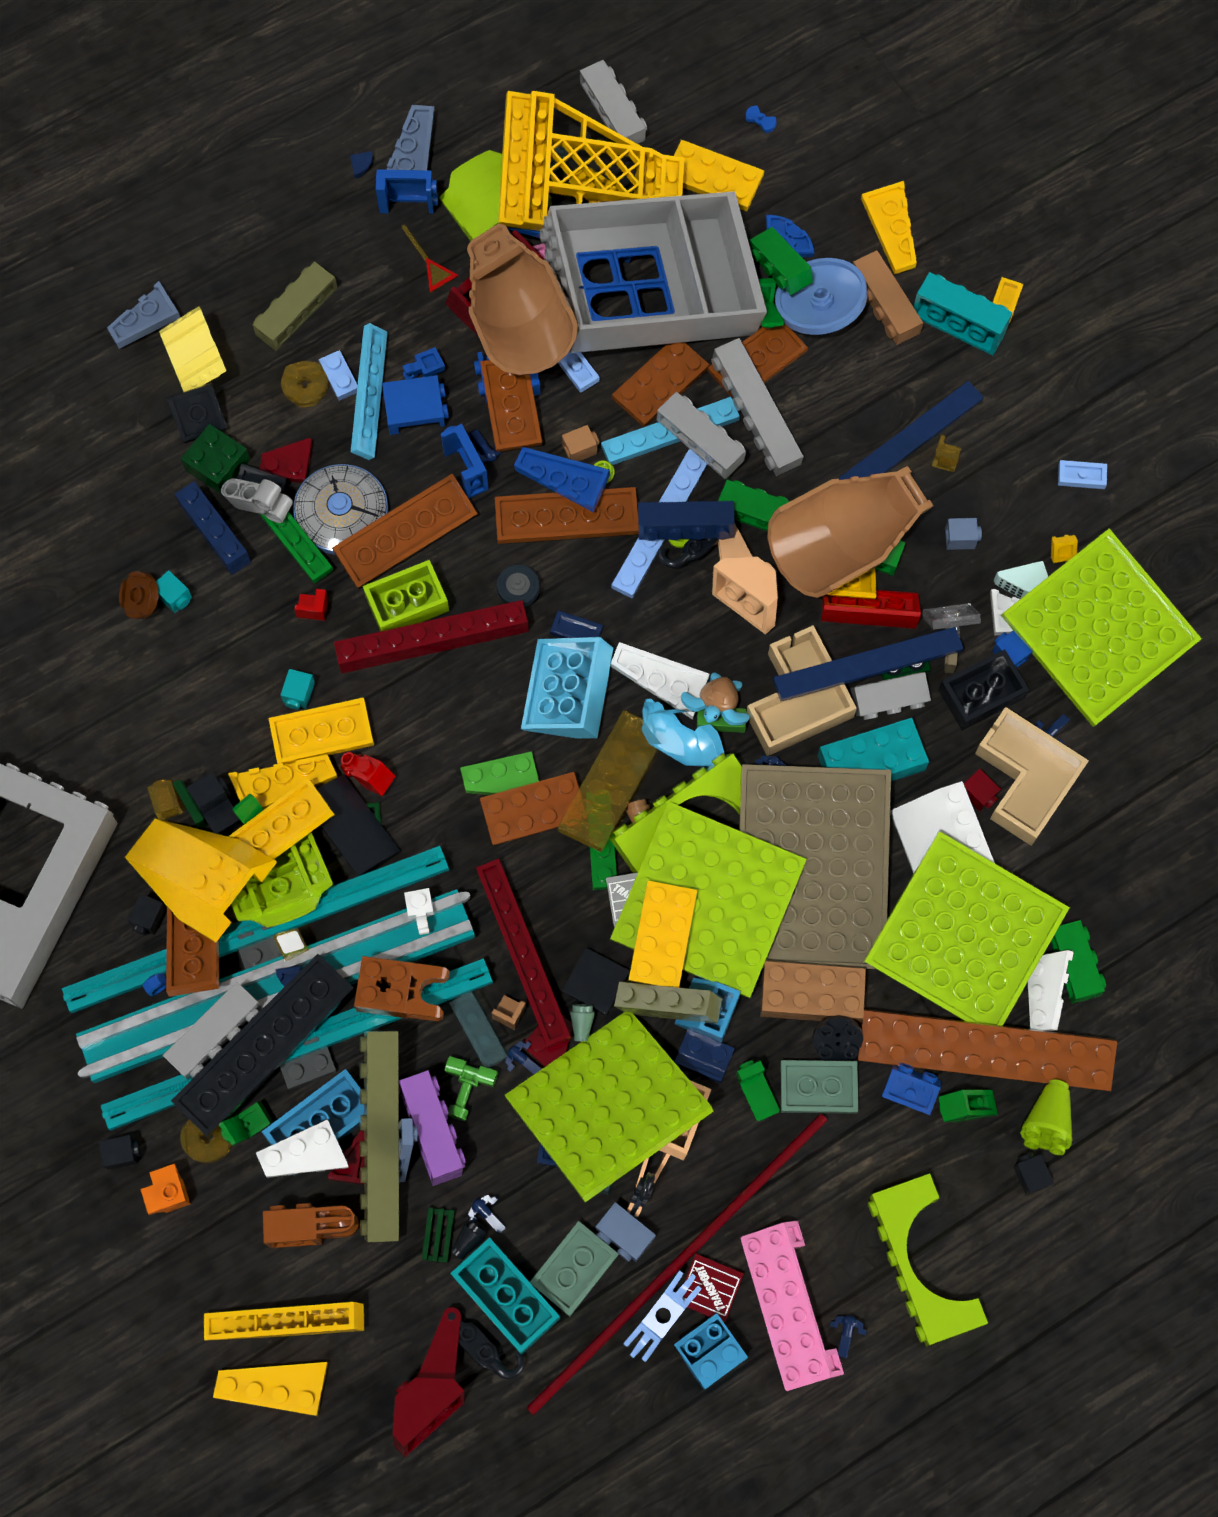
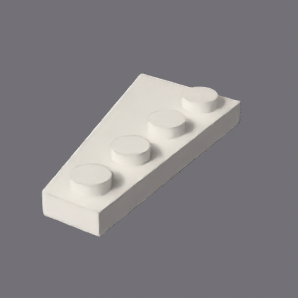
M620 642L611 661L612 668L675 709L688 711L682 713L693 720L696 712L689 710L683 705L681 694L687 692L696 698H700V691L707 684L710 674Z

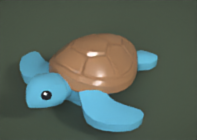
M712 673L710 682L705 684L700 691V698H696L687 692L681 694V701L689 710L698 712L705 709L704 718L708 723L717 720L719 715H722L725 722L730 725L746 724L750 718L749 714L733 710L738 704L737 691H740L742 688V682L731 681L728 677H721L717 673Z

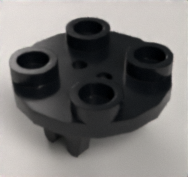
M841 1015L831 1016L821 1021L814 1029L812 1037L814 1048L818 1052V1056L823 1060L841 1061L854 1059L857 1057L859 1048H861L863 1043L862 1029L859 1024L850 1017Z

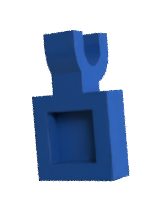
M436 347L414 355V363L402 366L405 380L416 378L420 373L423 377H428L445 371V365Z

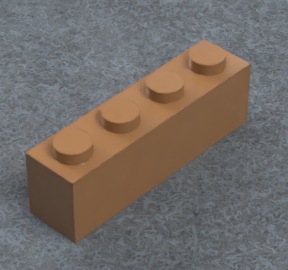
M876 250L853 261V265L862 272L868 291L867 303L870 302L875 317L884 324L887 336L898 345L920 334L923 321L879 252Z

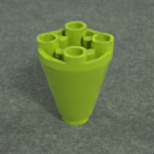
M1050 1080L1048 1085L1045 1086L1021 1128L1020 1133L1025 1140L1024 1145L1026 1147L1049 1150L1055 1155H1064L1065 1150L1070 1148L1072 1144L1070 1091L1068 1090L1069 1085L1061 1080Z

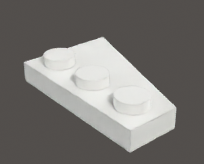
M1066 950L1043 955L1028 980L1030 1029L1055 1031L1058 1029L1063 1005L1061 995L1063 985L1068 981L1069 974H1066L1068 961H1072L1073 951Z
M328 1120L256 1152L267 1178L349 1168Z

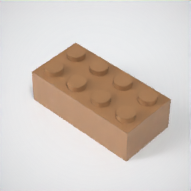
M765 961L762 975L760 1017L823 1021L828 1017L841 1015L850 1017L858 1024H861L864 1017L866 969Z

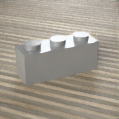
M925 672L850 688L853 702L857 708L856 716H863L864 720L878 717L877 712L887 711V715L902 712L901 707L910 705V709L925 707L924 702L931 701Z

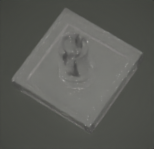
M970 603L922 609L923 619L933 630L941 628L946 630L955 627L959 638V626L981 623L980 613Z

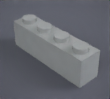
M601 60L580 70V84L605 125L637 144L645 141L647 125L643 118L638 117L633 101L627 99L623 85L621 83L618 84L612 67H608L605 61Z
M676 392L657 410V421L724 479L744 462L746 452L744 446L739 441L732 440L723 427L720 425L716 426L711 422L709 416L704 411L697 410L688 397L681 396Z
M236 982L163 1056L187 1080L191 1077L194 1078L204 1068L203 1065L210 1058L213 1059L223 1049L222 1046L228 1040L231 1041L241 1031L240 1028L246 1022H250L260 1012L261 1005Z

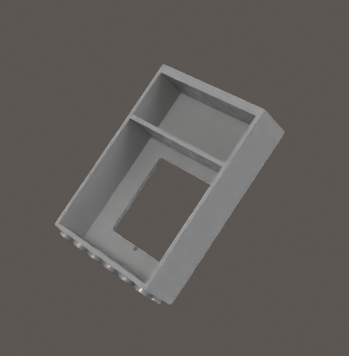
M7 763L6 766L0 764V797L25 808H28L29 804H31L30 810L64 824V828L24 905L18 908L0 900V1000L23 1009L118 823L113 817L114 814L108 810L109 807L99 801H95L93 804L86 801V797L78 792L73 791L72 794L65 792L64 787L54 782H51L50 785L44 783L38 775L30 772L28 775L20 772L18 767Z

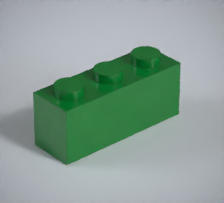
M773 227L750 239L753 261L759 262L762 265L764 272L775 279L776 284L781 290L784 289L791 296L813 282L811 266Z
M1081 920L1060 925L1051 940L1054 953L1066 950L1073 951L1072 961H1068L1066 974H1069L1067 983H1065L1071 1004L1099 997L1105 992L1104 988H1106L1105 978L1102 973L1099 974L1096 966L1098 964L1097 955L1094 950L1090 949L1088 943L1090 940L1088 929L1082 925Z

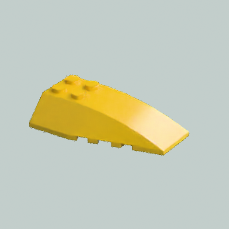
M159 819L153 820L125 856L128 862L181 922L215 943L231 924L224 915V912L249 879L254 877L263 882L277 863L271 857L240 839Z

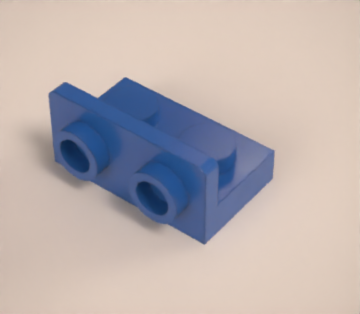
M901 1062L899 1065L892 1066L882 1097L930 1115L941 1088V1081L932 1073H919L914 1071L911 1065Z

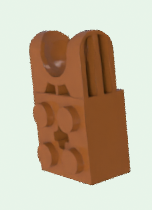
M362 956L354 1007L357 1012L440 1021L443 1019L444 1014L442 1009L437 1005L426 1003L421 998V993L424 987L431 983H445L449 979L450 971L439 966ZM383 983H388L391 986L390 989L386 988V992H382L379 987Z
M297 1204L296 1209H286L283 1205L270 1206V1211H263L264 1244L270 1248L322 1245V1239L351 1237L359 1229L358 1217L346 1206L316 1208L312 1207V1204Z

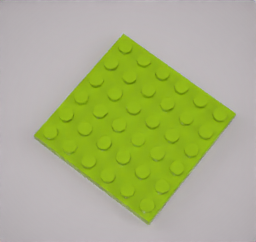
M1110 529L1101 534L1000 615L1033 651L1034 657L1092 727L1097 725L1201 640V637Z
M668 801L610 940L633 950L635 949L648 881L697 890L682 970L704 980L715 981L741 991L740 995L750 998L807 859Z
M938 831L863 962L964 1021L1003 1026L1070 907Z
M629 1012L622 1013L589 1036L588 1041L580 1042L505 1094L507 1101L584 1202L594 1197L714 1112L712 1106L635 1015Z

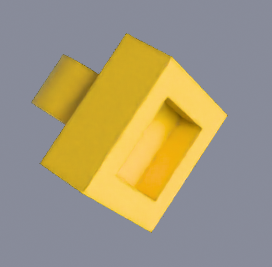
M1064 535V537L1059 538L1052 537L1051 559L1053 563L1069 561L1077 554L1078 540L1075 535Z

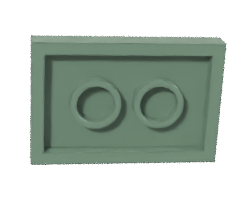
M781 1060V1113H858L857 1061Z
M578 1221L530 1283L570 1317L619 1254Z

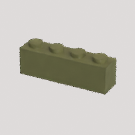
M315 261L310 267L304 268L300 277L295 282H291L286 287L285 292L279 298H275L263 314H259L253 323L256 336L277 351L337 289L335 277Z
M619 982L614 1006L623 1012L633 1013L634 1015L718 1024L722 999L712 991Z

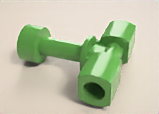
M449 1056L445 1072L458 1076V1081L462 1083L455 1105H449L447 1116L466 1121L469 1111L464 1108L471 1088L477 1087L478 1083L494 1088L498 1071L480 1066L479 1069L468 1066L466 1061Z

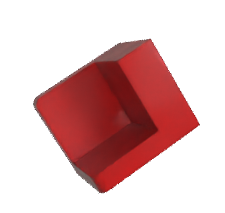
M316 589V595L300 594L298 605H295L294 608L296 617L325 621L329 599L326 590Z

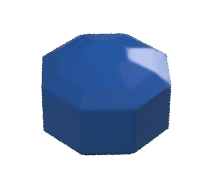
M163 973L154 974L143 983V988L149 996L157 995L166 989V977Z

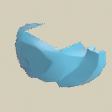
M646 699L642 709V732L651 746L686 766H699L706 769L713 765L712 760L716 756L724 753L719 734L711 724L699 726L693 731L682 725L673 714L688 711L679 709L665 711L661 703L654 702L652 699Z

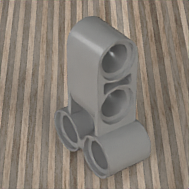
M229 479L221 488L223 496L235 508L263 514L276 523H283L293 504L292 499L280 493L281 488L277 484L263 479L260 484L240 479Z

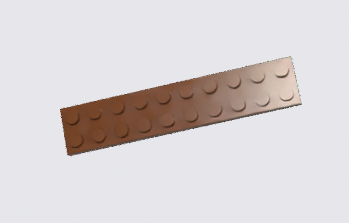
M864 1009L861 1025L863 1043L858 1051V1061L899 1065L902 1062L912 1067L1040 1083H1049L1050 1080H1061L1073 1087L1111 1091L1117 1048L1116 1039Z

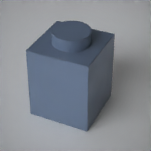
M977 518L948 519L945 527L946 549H975L977 542L981 541L982 537L981 526H977Z

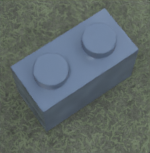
M616 1202L596 1226V1230L599 1232L597 1236L607 1245L612 1242L619 1248L617 1253L628 1262L631 1259L637 1262L656 1237L652 1231Z

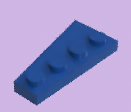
M522 447L514 464L515 471L591 512H594L610 477L609 469Z

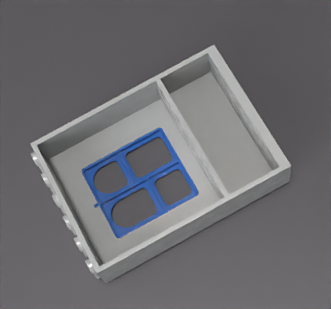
M735 191L550 206L547 216H544V226L540 229V240L545 244V260L553 268L578 324L576 340L570 349V353L751 336L758 330L761 321H763L767 313ZM652 255L655 258L659 278L625 281L622 278L618 262L619 258ZM591 260H608L613 282L597 284L589 281L583 274L584 264ZM661 288L664 293L667 311L644 313L641 309L637 291L640 289ZM617 291L628 293L632 308L631 315L602 317L596 314L591 307L592 297L596 294Z

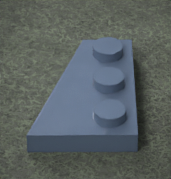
M159 281L153 286L154 290L147 296L144 294L138 299L139 303L134 308L126 310L107 327L119 349L180 318L177 309Z
M401 1119L399 1122V1182H405L412 1148L414 1142H417V1126H413L412 1119Z

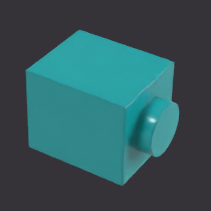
M169 570L156 581L158 598L174 613L179 609H184L189 604L192 596L188 588Z
M289 669L280 695L287 707L296 710L299 707L307 709L315 685L313 675Z

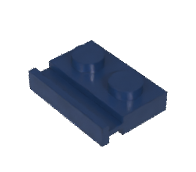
M688 1029L674 1063L679 1067L721 1083L735 1048Z

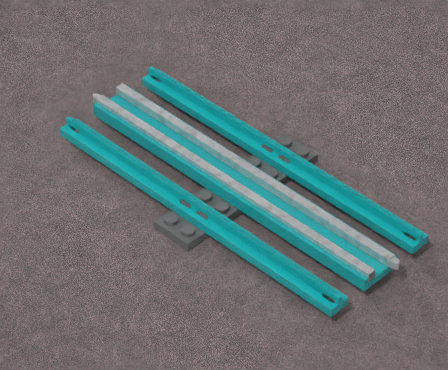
M441 847L432 848L329 887L322 893L315 910L297 919L267 928L252 920L238 921L230 904L225 914L231 924L219 938V957L239 950L245 970L219 979V989L177 995L77 1033V1041L87 1063L86 1067L79 1070L78 1075L81 1078L90 1077L92 1082L97 1083L163 1058V1055L236 982L261 1005L259 1009L261 1011L284 988L277 977L275 969L301 966L303 969L317 954L329 963L350 985L358 983L362 956L411 963L474 939L475 934L462 904L470 899V893H459L456 889L432 898L434 915L427 916L428 934H419L416 918L409 919L406 908L289 953L283 952L277 936L449 871ZM440 860L439 863L426 867V865H429ZM167 949L62 988L63 998L67 1003L69 1012L72 1014L143 987V983L154 974L163 973L166 977ZM484 958L450 971L449 979L445 983H431L425 986L422 990L421 998L426 1003L438 1005L493 984ZM484 974V976L478 977L470 981L471 978ZM86 994L85 997H82V998L77 999V1000H74V1001L72 1000V999H74V998H77V997H80V996ZM353 1008L325 1019L280 1065L288 1090L290 1091L337 1072L328 1049L329 1046L402 1018L357 1012ZM181 1074L100 1105L103 1112L102 1116L106 1121L108 1129L110 1131L175 1106L171 1100L193 1078L191 1077L187 1080ZM122 1112H126L125 1114H122V1115H120V1116L111 1118L112 1116H115V1115L120 1114V1113H122Z

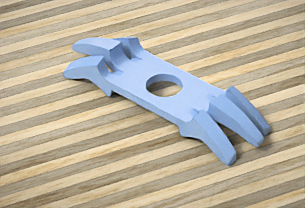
M679 1271L647 1316L623 1343L625 1346H628L641 1331L644 1332V1335L630 1354L633 1358L652 1339L654 1342L642 1358L646 1362L682 1312L701 1291L702 1288L698 1285L686 1300L682 1299L696 1278L694 1274L675 1293L673 1289L684 1274ZM666 1308L670 1311L671 1318L669 1322H658L656 1319L658 1309Z

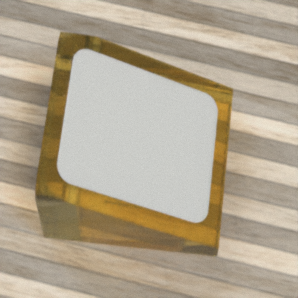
M298 928L273 936L286 962L308 951Z

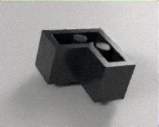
M213 772L186 787L214 833L228 836L244 825L233 812V808L237 804L232 806L229 801L232 795L221 777L216 779Z

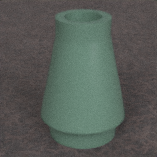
M573 1004L570 1015L574 1041H588L595 1014L593 1005Z

